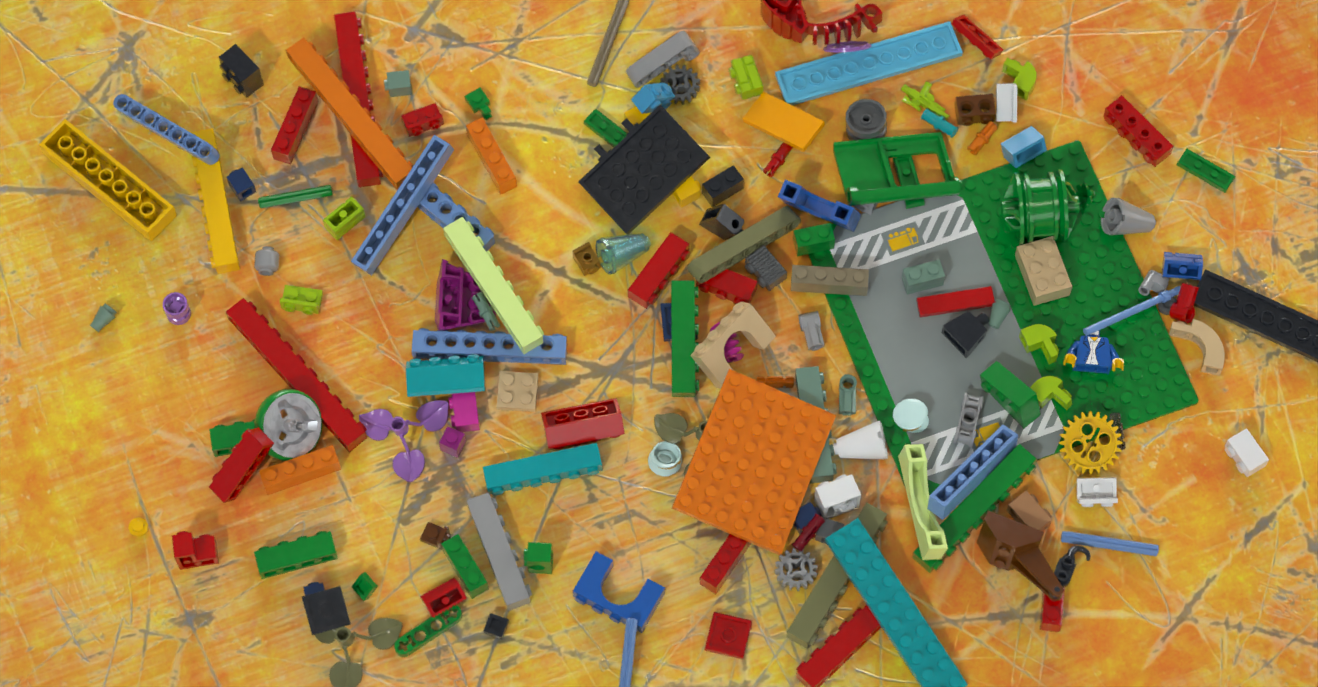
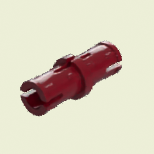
M815 514L808 525L801 529V534L792 543V546L802 552L809 541L816 537V532L826 521L818 514Z

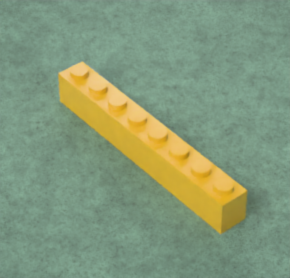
M213 128L191 132L208 142L218 151ZM192 156L193 165L198 169V172L195 173L196 182L201 186V189L198 190L199 199L204 202V206H201L202 216L207 219V223H204L206 234L210 235V240H207L208 249L213 252V257H210L211 266L216 268L217 274L240 270L220 157L215 164L209 165Z

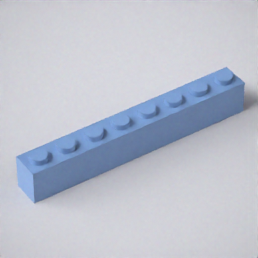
M436 135L432 137L351 260L356 267L371 276L373 275L453 153L454 149L449 143Z

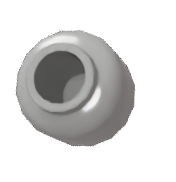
M262 247L261 250L255 253L254 268L261 275H273L279 268V253L274 251L273 247Z

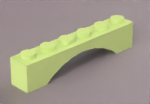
M904 445L898 458L922 560L941 559L948 546L944 530L937 522L934 513L928 510L929 490L927 458L924 445Z

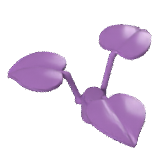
M437 400L422 405L416 413V418L420 423L412 422L408 419L405 421L402 417L393 418L391 413L385 409H376L366 414L359 415V421L366 427L367 430L365 432L368 437L373 440L380 441L386 439L389 430L400 437L406 452H401L395 456L393 469L402 479L407 482H413L421 475L425 466V458L420 450H409L404 435L409 430L408 425H424L425 429L431 432L442 429L448 419L449 404L447 401Z

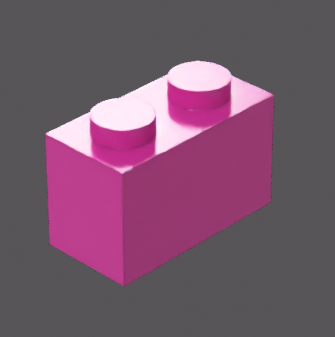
M476 393L452 394V397H449L450 409H454V415H451L452 427H456V430L460 432L480 430Z

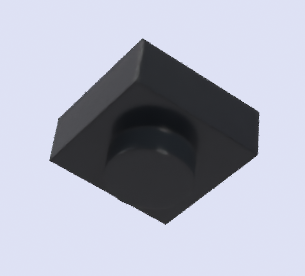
M490 613L483 632L503 639L509 619Z

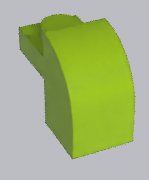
M1007 58L1003 64L1002 72L1015 78L1013 83L1017 85V95L1027 100L1034 90L1037 76L1036 70L1028 61L1022 66L1018 61Z
M1035 324L1020 330L1019 339L1026 353L1041 348L1049 364L1056 362L1059 350L1054 342L1057 335L1050 327Z
M1042 377L1030 387L1037 393L1038 403L1041 408L1052 398L1066 410L1072 405L1071 394L1065 389L1061 390L1063 381L1057 377Z

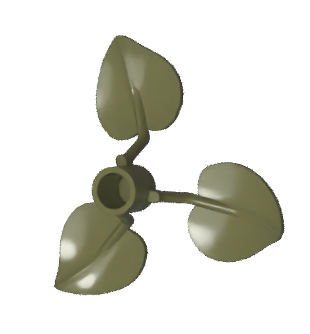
M656 414L654 417V425L658 435L665 442L675 444L680 442L682 436L686 437L694 432L696 433V438L700 440L707 421H703L698 427L685 432L687 430V422L678 414ZM689 464L685 467L684 476L689 467Z
M392 618L377 619L368 626V632L371 636L357 634L356 632L352 633L347 627L315 634L316 638L325 644H330L336 639L342 645L347 663L337 662L331 668L329 673L331 684L334 687H357L363 675L362 668L358 663H350L351 660L347 647L353 644L355 637L372 640L373 645L378 649H388L399 638L402 623Z

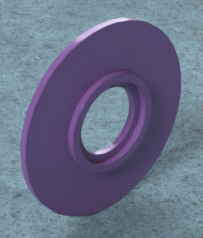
M865 41L840 42V44H829L823 48V51L853 52L865 50L872 46Z

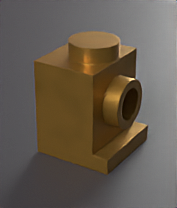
M589 242L572 251L573 259L584 276L594 274L601 267L600 260Z

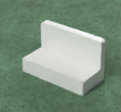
M996 83V121H1012L1017 123V85L1015 83Z

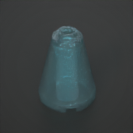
M643 233L602 237L596 241V253L603 260V263L600 264L604 271L608 274H614L649 251L651 243L648 236H645Z

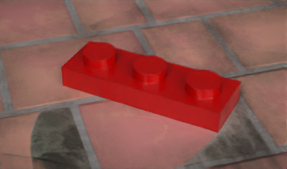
M964 14L954 18L951 24L956 30L969 39L972 45L978 47L984 56L993 59L1003 52L1004 49Z

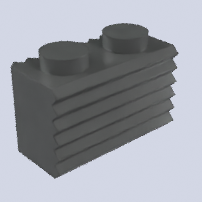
M762 245L746 257V270L750 274H755L758 284L762 288L766 287L768 291H771L787 279V271L765 245Z

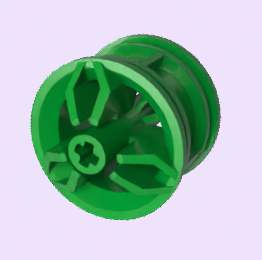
M1057 169L1055 177L1053 172H1048L1046 178L1029 179L1028 174H1023L1021 179L1018 172L1013 173L1003 195V199L1012 198V201H1001V213L1010 231L1016 233L1018 245H1023L1025 237L1027 242H1033V237L1053 236L1054 241L1058 240L1059 235L1062 242H1066L1077 220V215L1068 216V214L1079 213V198L1076 196V192L1071 184L1065 181L1063 170Z

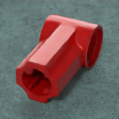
M1186 283L1181 284L1177 301L1170 308V318L1185 323L1192 322L1195 316L1193 306L1199 287Z

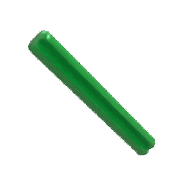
M331 185L259 197L258 203L260 208L332 196L333 192Z

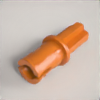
M992 121L988 122L982 131L976 134V138L967 147V150L971 154L977 155L980 149L989 143V138L997 130V125Z

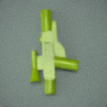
M925 82L920 93L906 84L903 85L901 90L907 95L902 99V102L911 105L918 111L922 109L919 106H922L939 117H945L946 121L949 119L950 116L945 113L946 109L934 101L933 95L929 93L932 86L931 83Z

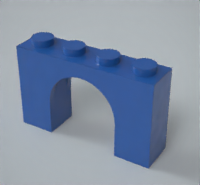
M788 180L784 181L778 198L785 204L852 232L855 231L861 214L854 207L839 201L833 203Z
M596 551L573 589L575 601L582 605L586 603L592 606V609L599 614L605 613L609 615V618L616 623L622 622L626 624L627 618L637 619V631L643 633L665 595V587L647 579L640 593L632 602L624 605L609 602L602 593V586L613 568V560Z

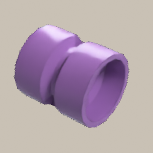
M174 292L164 298L163 309L169 322L174 325H182L190 319L191 309L183 294Z

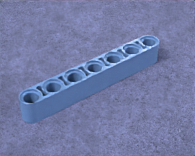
M120 94L114 99V107L124 116L209 165H213L219 160V152L208 142L124 94Z

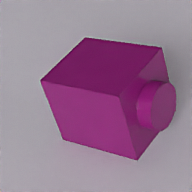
M447 426L439 442L440 451L458 458L466 443L465 433Z

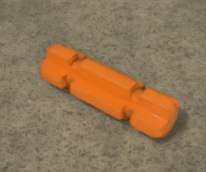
M758 376L756 378L757 381L773 388H783V386H786V388L794 387L793 376H786V378H783V376H767V378L765 376Z

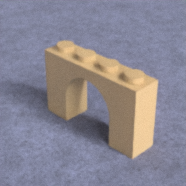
M737 303L728 316L724 317L720 324L709 332L707 338L697 345L695 351L690 355L716 388L721 389L728 370L732 369L725 359L724 347L727 339L733 333L741 331L753 347L763 350L776 337L750 303Z

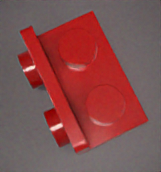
M436 103L401 115L409 137L419 136L425 131L436 130L444 125L443 116L440 114Z

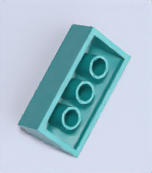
M472 354L462 358L450 356L448 359L433 357L429 360L411 359L407 361V397L485 391L483 356Z

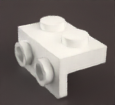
M1116 477L1076 478L1077 502L1082 504V507H1093L1094 503H1101V506L1110 507L1113 506V503H1118Z

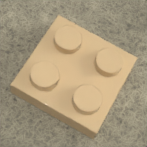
M500 371L497 410L535 412L538 373Z

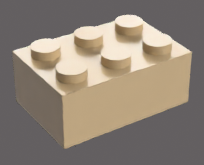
M1053 236L1017 246L1015 257L1034 306L1070 296L1072 284L1055 240L1053 241Z

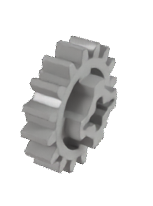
M793 548L792 553L785 550V557L779 555L781 562L776 561L775 566L777 569H775V574L779 575L777 581L783 580L782 587L789 585L790 591L793 587L800 591L801 586L807 589V583L813 584L814 580L812 578L817 577V573L814 571L817 570L818 566L813 565L815 558H809L810 552L803 554V551L796 552V549ZM806 564L809 567V573L805 569ZM783 566H785V569L788 570L786 576L783 572ZM800 567L799 571L796 570L795 572H793V568L797 569Z

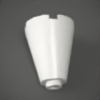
M876 421L836 439V443L833 444L835 455L839 454L840 458L888 459L881 421Z

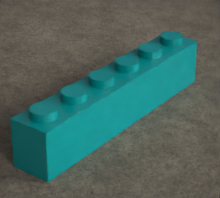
M597 443L483 467L487 491L495 496L503 494L504 491H520L523 487H539L542 483H558L561 479H577L580 475H596L599 471H603Z

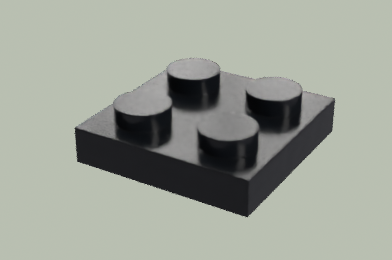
M341 586L302 596L312 635L351 625Z

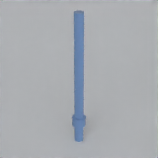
M1177 286L1169 291L1159 292L1157 296L1084 328L1083 332L1086 336L1158 303L1170 301L1172 297L1179 294L1181 286Z

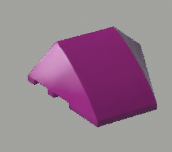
M444 259L441 262L436 285L435 322L438 331L485 323L483 317L479 315L480 311L474 300H472L474 295L478 297L477 293L482 291L469 272L464 271L462 267H455L449 264Z

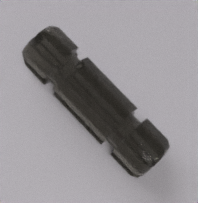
M1119 412L1111 413L1110 420H1113L1111 426H1118L1119 428L1115 433L1121 434L1117 441L1123 442V444L1117 445V448L1124 450L1126 445L1125 441H1123V425L1120 423V420H1122L1121 414Z

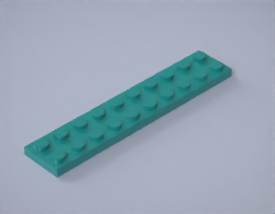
M858 518L825 538L824 540L920 687H966L968 685L860 520Z

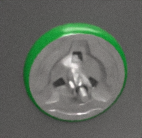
M295 389L279 390L269 395L259 406L255 416L254 429L260 428L274 442V445L267 453L268 455L278 460L287 461L310 453L316 447L322 433L321 412L315 401L304 392ZM284 409L287 416L282 418L280 411ZM281 431L286 434L282 441L279 439Z

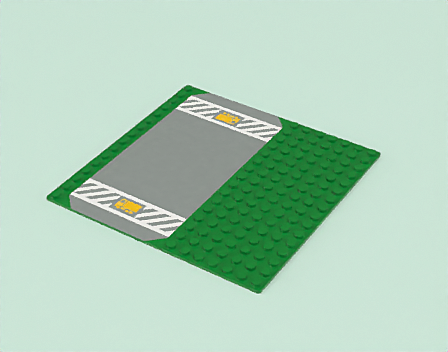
M1078 140L1047 150L1017 168L1009 163L962 179L963 189L959 195L924 198V206L906 209L904 201H897L874 209L871 215L862 213L854 232L831 224L835 237L834 249L808 254L812 266L869 269L867 296L824 294L877 421L882 423L886 443L903 484L904 479L898 458L904 445H924L927 458L929 496L1002 425L1018 434L1017 445L1021 444L1037 460L1060 453L1059 450L1064 448V445L1058 444V442L1064 441V438L1059 436V434L1066 433L1062 427L1069 428L1070 425L1067 421L1074 422V415L1080 419L1081 412L1086 417H1088L1089 411L1092 412L1093 417H1095L1097 412H1100V418L1107 415L1106 422L1113 420L1111 426L1119 427L1115 431L1117 433L1191 407L1199 401L1156 305L1100 330V337L1108 338L1109 344L1113 345L1119 357L1123 359V371L1120 368H1115V371H1112V366L1109 374L1073 371L1072 364L1066 363L1063 365L1068 349L1075 341H1080L1081 336H1086L1083 332L1084 328L1152 298L1150 293L1144 296L1138 291L1144 279L1124 235H1109L1104 233L1102 229L1101 218H1104L1105 215L1103 207L1107 202V198L1086 152ZM1057 169H1062L1065 181L1069 182L1075 191H1078L1076 189L1078 184H1087L1089 189L1095 192V197L1092 198L1093 202L1089 204V207L1083 208L1081 204L1079 205V213L1068 214V216L1077 215V220L1068 240L1062 242L1059 235L1058 240H1055L1072 284L1070 296L1034 306L1015 257L1016 248L1020 245L1017 243L1016 233L1010 231L1005 223V218H1002L1001 201H1012V198L1003 199V195L1013 173L1018 172L1021 179L1023 174H1028L1029 179L1046 178L1048 172H1053L1055 177ZM1051 236L1033 237V242H1034V241L1041 240V239H1045V238H1048V237H1051ZM1026 237L1024 238V243H1023V245H1024V244H1027V243H1031V242H1027ZM940 260L945 274L944 285L907 295L901 278L903 269ZM992 286L994 300L999 299L1010 304V312L999 329L990 327L988 325L989 322L985 324L984 327L987 329L985 338L965 358L941 333L943 325L967 311L971 312L975 317L983 312L990 320L992 307L920 318L916 298ZM1035 324L1050 327L1057 335L1054 342L1059 350L1056 362L1049 364L1041 348L1026 353L1019 339L1020 330ZM998 361L1028 387H1031L1042 377H1057L1063 381L1061 390L1065 389L1071 394L1072 405L1066 410L1052 398L1043 408L1039 406L1041 415L1023 429L989 392L987 393L983 390L980 374ZM965 392L976 397L984 396L972 448L969 445L958 442L953 444ZM906 399L922 401L928 409L929 424L927 428L918 433L903 431L893 418V410L896 405ZM964 418L967 422L973 421L971 418ZM1089 424L1082 426V433L1084 435H1089L1092 432V427ZM1099 427L1095 430L1093 437L1086 440L1087 443L1094 440L1100 431ZM1101 434V435L1099 436V439H1100V438H1103V437H1105V436H1108V435H1107V434ZM1075 441L1072 444V448L1080 446L1082 443Z

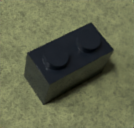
M734 165L702 184V194L712 207L744 189V179Z

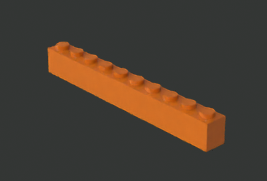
M302 38L287 48V57L394 188L398 190L414 165L403 158L405 156L400 148L393 146L391 137L388 134L384 135L380 124L370 118L371 114L367 108L360 106L357 96L350 94L347 84L344 81L340 82L336 71L326 65V59L323 55L316 53L317 50L311 41L307 42L305 38Z

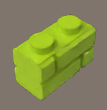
M748 55L732 60L731 67L728 69L731 79L735 78L736 84H734L736 94H740L743 100L761 95L764 87L753 56Z
M352 196L345 201L346 203L341 204L323 219L325 229L336 240L340 239L366 217L363 207Z

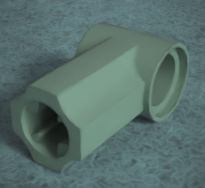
M850 374L842 376L839 382V414L847 416L856 414L857 381ZM848 382L851 383L853 387L847 389L843 386V384Z

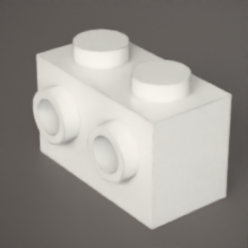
M1247 428L1229 438L1225 444L1227 455L1235 460L1237 469L1240 473H1244L1246 477L1264 468L1269 461Z

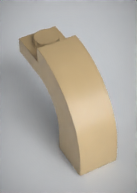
M1196 319L1192 320L1191 325H1187V323L1182 321L1172 322L1169 336L1190 340L1197 344L1203 354L1201 372L1220 376L1224 365L1225 353L1217 333L1207 324Z

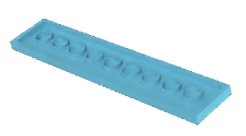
M949 21L873 43L871 48L865 50L842 52L775 72V77L784 101L790 105H796L962 56L963 52Z

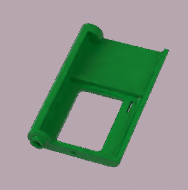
M941 132L833 143L835 161L849 206L959 195L963 189L962 181L957 176L954 177ZM923 154H936L938 156L945 182L897 186L895 184L888 158Z

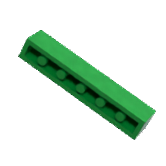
M671 281L672 397H695V391H699V380H695V373H699V366L690 356L695 351L696 346L699 345V342H695V335H699V324H695V317H698V305H695V298H698V287H695V281Z

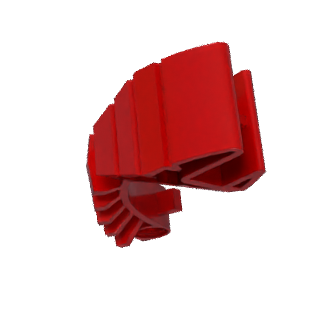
M761 0V16L767 26L773 29V32L780 37L783 36V38L789 40L793 39L792 41L802 43L807 35H813V45H817V35H824V45H829V34L834 33L836 44H840L841 30L844 31L846 41H851L852 27L856 38H859L862 29L861 21L868 30L870 29L872 33H876L878 30L876 25L882 22L883 12L877 5L867 4L861 8L857 3L855 5V12L844 18L828 23L812 24L807 21L806 11L802 6L801 0Z

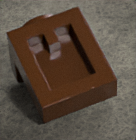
M428 522L420 537V541L442 550L441 543L451 538L449 527L444 526L443 528Z

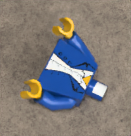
M1100 330L1088 336L1083 335L1080 341H1075L1068 349L1063 365L1066 363L1072 364L1073 371L1109 374L1111 366L1112 371H1115V368H1120L1121 371L1124 369L1123 359L1119 357L1113 345L1109 344L1108 338L1100 337Z

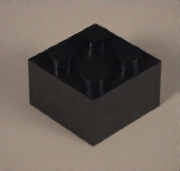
M234 44L218 57L220 61L219 67L223 71V78L227 82L231 81L234 84L233 87L238 94H243L248 98L264 85L259 67L237 44Z

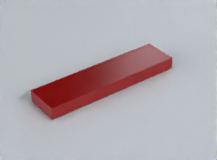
M992 286L916 298L920 318L992 307V304L995 303Z

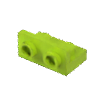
M285 285L283 297L280 298L281 308L288 312L302 311L308 315L313 313L319 314L323 290Z

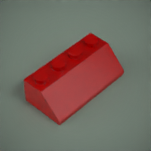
M617 398L541 413L549 449H561L567 445L577 446L583 442H597L603 438H617L625 434Z

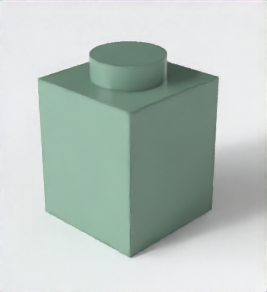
M409 70L387 72L384 87L385 91H389L390 97L412 95Z

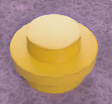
M138 517L130 521L128 528L133 536L141 537L147 533L148 523L145 519Z

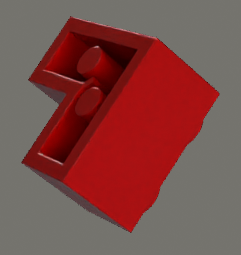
M181 531L177 535H172L174 558L180 570L219 564L217 543L214 535L204 534L200 535L199 538H194L192 533L187 531Z

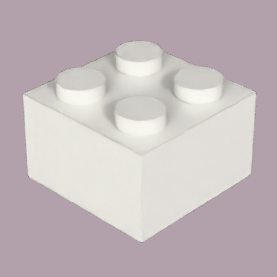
M852 474L849 476L841 475L832 482H822L815 489L814 501L822 514L821 517L830 519L859 508L861 494Z

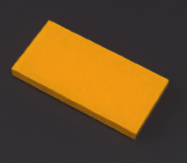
M764 91L742 118L744 123L802 152H805L825 126L823 120Z

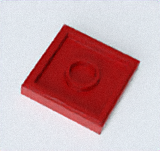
M713 612L704 651L743 660L752 620Z

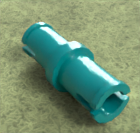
M926 109L921 116V119L933 125L934 129L941 130L951 138L958 131V127L946 121L945 117H939L929 109Z

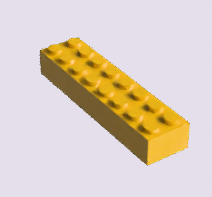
M66 119L39 144L43 155L150 242L177 216L173 205Z

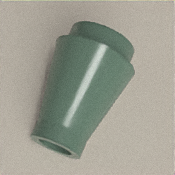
M996 299L995 303L992 304L988 324L990 327L999 329L1010 312V304Z
M105 303L103 306H100L90 326L100 332L102 328L116 318L117 312Z

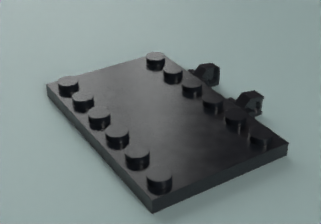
M661 105L640 124L636 123L633 126L626 118L621 123L629 131L626 137L608 152L598 144L594 150L601 156L598 159L599 162L578 181L627 235L710 159L709 155Z

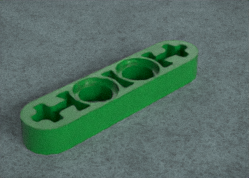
M453 605L452 608L449 607V610L442 611V614L435 615V618L430 617L397 639L394 644L396 654L400 657H407L459 623L462 619L460 607L457 605ZM451 610H452L453 612H456V611H457V613H456L457 617H456V618H454V617H452V616L449 617V616H450V613H449V612H450ZM444 615L445 619L449 617L447 619L448 624H445V621L441 616ZM433 621H440L442 627L439 630L431 628ZM419 631L426 634L425 639L422 641H417L414 638L415 634ZM411 637L415 646H412V643H410L408 638ZM400 644L407 645V650H399Z

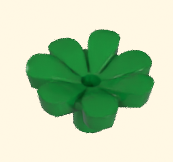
M1078 184L1076 186L1078 191L1075 192L1079 198V205L1082 204L1083 208H1087L1093 202L1092 198L1095 197V192L1090 190L1087 184Z

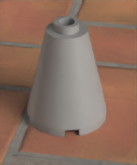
M1110 198L1103 207L1105 215L1104 218H1101V226L1106 234L1148 233L1156 225L1153 214L1120 198Z

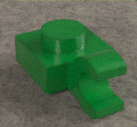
M481 87L464 96L474 113L480 111L485 120L492 117L491 110L488 107L490 100Z

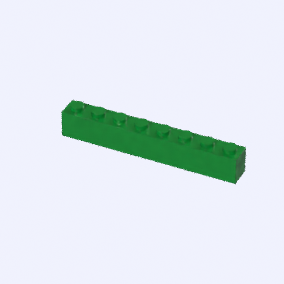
M1018 444L940 524V527L944 530L948 546L941 559L922 560L920 548L918 547L913 552L912 558L929 573L934 569L937 571L944 563L942 560L947 555L951 557L957 550L956 546L960 542L964 543L970 537L969 533L974 528L977 530L984 522L982 519L986 516L987 512H994L997 509L996 505L1000 501L1003 503L1009 497L1010 490L1013 487L1017 489L1023 482L1022 478L1026 474L1030 475L1036 469L1037 458L1021 444Z

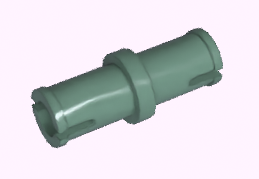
M483 292L477 293L478 297L474 295L472 300H474L480 311L479 315L483 317L489 330L493 331L495 327H500V323L493 313L494 309L492 306H489Z

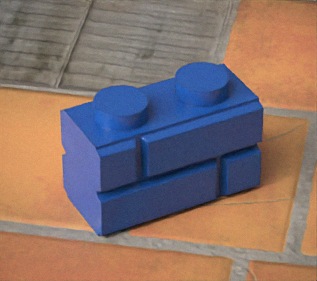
M1164 252L1162 264L1163 277L1201 280L1203 270L1202 255Z

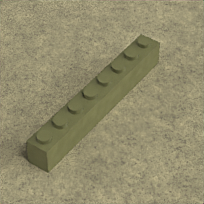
M866 503L857 518L876 544L878 532H883L888 524V521H886L887 513ZM835 556L831 559L787 631V638L806 649L810 644L814 645L819 636L816 634L819 628L823 629L829 620L827 615L830 611H835L839 603L837 599L840 595L844 596L849 587L847 583L850 578Z

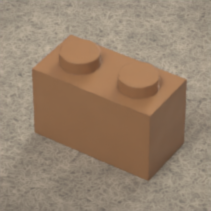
M1027 491L1008 504L1007 512L1017 522L1040 531L1047 529L1052 522L1049 511L1045 508L1042 509L1038 504L1037 498Z

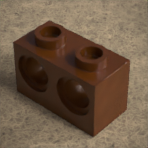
M993 94L956 97L955 112L957 125L970 126L975 123L987 124L990 121L994 122L996 110ZM985 108L988 112H983L981 109ZM963 110H968L970 113L966 114V113H963L962 111H963Z

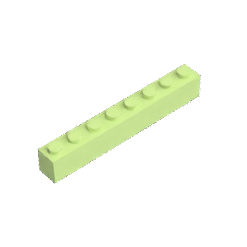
M461 217L444 227V236L522 353L526 354L543 344V330L539 325L536 326L534 324V317L529 310L526 311L524 309L521 297L519 295L515 296L511 282L509 280L505 281L502 269L499 265L495 266L490 251H485L482 239L479 236L476 237L473 233L474 228L469 221L466 222Z

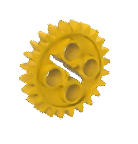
M1089 411L1088 417L1081 412L1080 419L1074 415V422L1067 421L1070 425L1069 428L1062 427L1066 433L1059 434V436L1064 438V441L1058 442V444L1064 445V448L1059 450L1060 452H1066L1063 459L1069 458L1070 461L1067 465L1070 466L1074 463V470L1076 471L1081 467V473L1083 474L1086 469H1088L1089 474L1093 473V469L1099 474L1100 467L1108 470L1106 464L1108 463L1113 466L1114 463L1111 459H1118L1119 457L1115 453L1122 451L1117 448V445L1123 444L1122 441H1117L1121 434L1115 433L1119 427L1111 426L1113 420L1106 422L1107 415L1100 418V412H1097L1095 417H1093L1091 411ZM1085 424H1089L1092 427V432L1089 435L1082 433V426ZM1099 427L1100 431L1093 440L1095 446H1090L1085 457L1081 458L1088 445L1086 440L1091 439L1095 430ZM1101 434H1107L1109 437V441L1105 445L1099 442ZM1075 441L1082 443V449L1079 452H1075L1072 449V444ZM1094 450L1099 453V459L1095 462L1089 459L1090 452Z

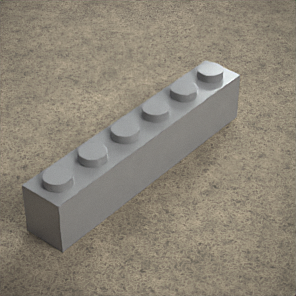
M488 492L467 500L469 511L508 611L529 604V596H532L529 585H525L523 582L525 574L522 567L518 568L516 561L519 559L515 549L511 550L509 544L512 541L509 533H504L502 526H505L502 515H497L496 509L498 505L495 497L491 498Z

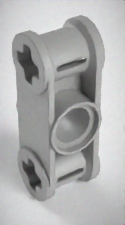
M965 392L953 444L958 442L969 445L972 448L984 396L976 397ZM964 418H971L973 421L967 422Z

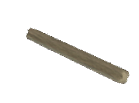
M618 0L587 80L589 86L596 87L629 0Z

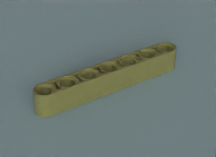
M785 206L694 259L688 265L687 270L699 283H704L745 259L762 245L767 246L794 230L800 224L801 219L789 206Z

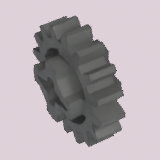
M676 65L674 70L669 67V73L664 71V78H660V83H670L672 93L675 95L673 98L674 104L681 101L683 105L684 100L691 102V96L696 98L697 92L700 91V79H697L698 74L693 73L692 68L686 70V65H683L682 69H679V66Z

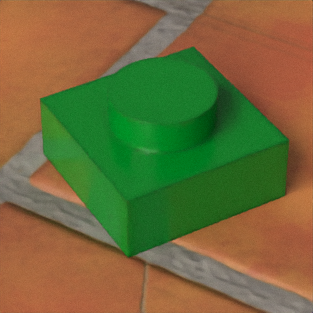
M364 572L360 574L351 587L365 601L370 598L378 586Z

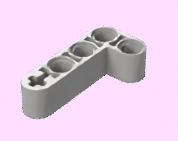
M680 31L629 66L626 73L634 86L638 88L651 81L682 58L686 61L693 60L699 55L700 51L691 37L685 31Z

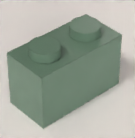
M940 260L904 268L901 278L908 295L943 286L945 274Z

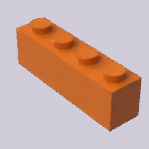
M483 117L467 124V136L500 195L516 188V177Z
M330 445L261 469L259 473L266 493L270 495L339 471L341 467L334 446Z

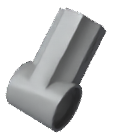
M818 311L798 315L802 332L804 331L808 350L816 351L823 348L824 341L820 329L821 322Z

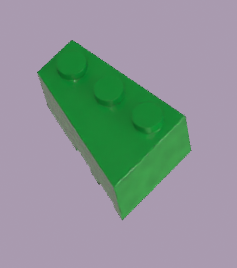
M998 361L980 374L983 390L987 393L989 392L1023 429L1041 415L1037 393Z

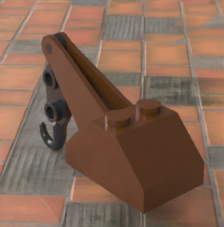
M988 511L977 540V544L988 563L1007 571L1016 569L1042 590L1051 600H1060L1064 587L1069 585L1076 567L1075 553H1084L1086 560L1090 561V552L1083 546L1071 547L1059 559L1053 572L1038 548L1044 533L1043 531Z

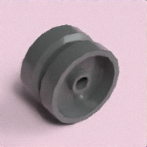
M861 99L849 106L846 112V133L849 140L883 138L886 136L887 113L879 102L872 99Z

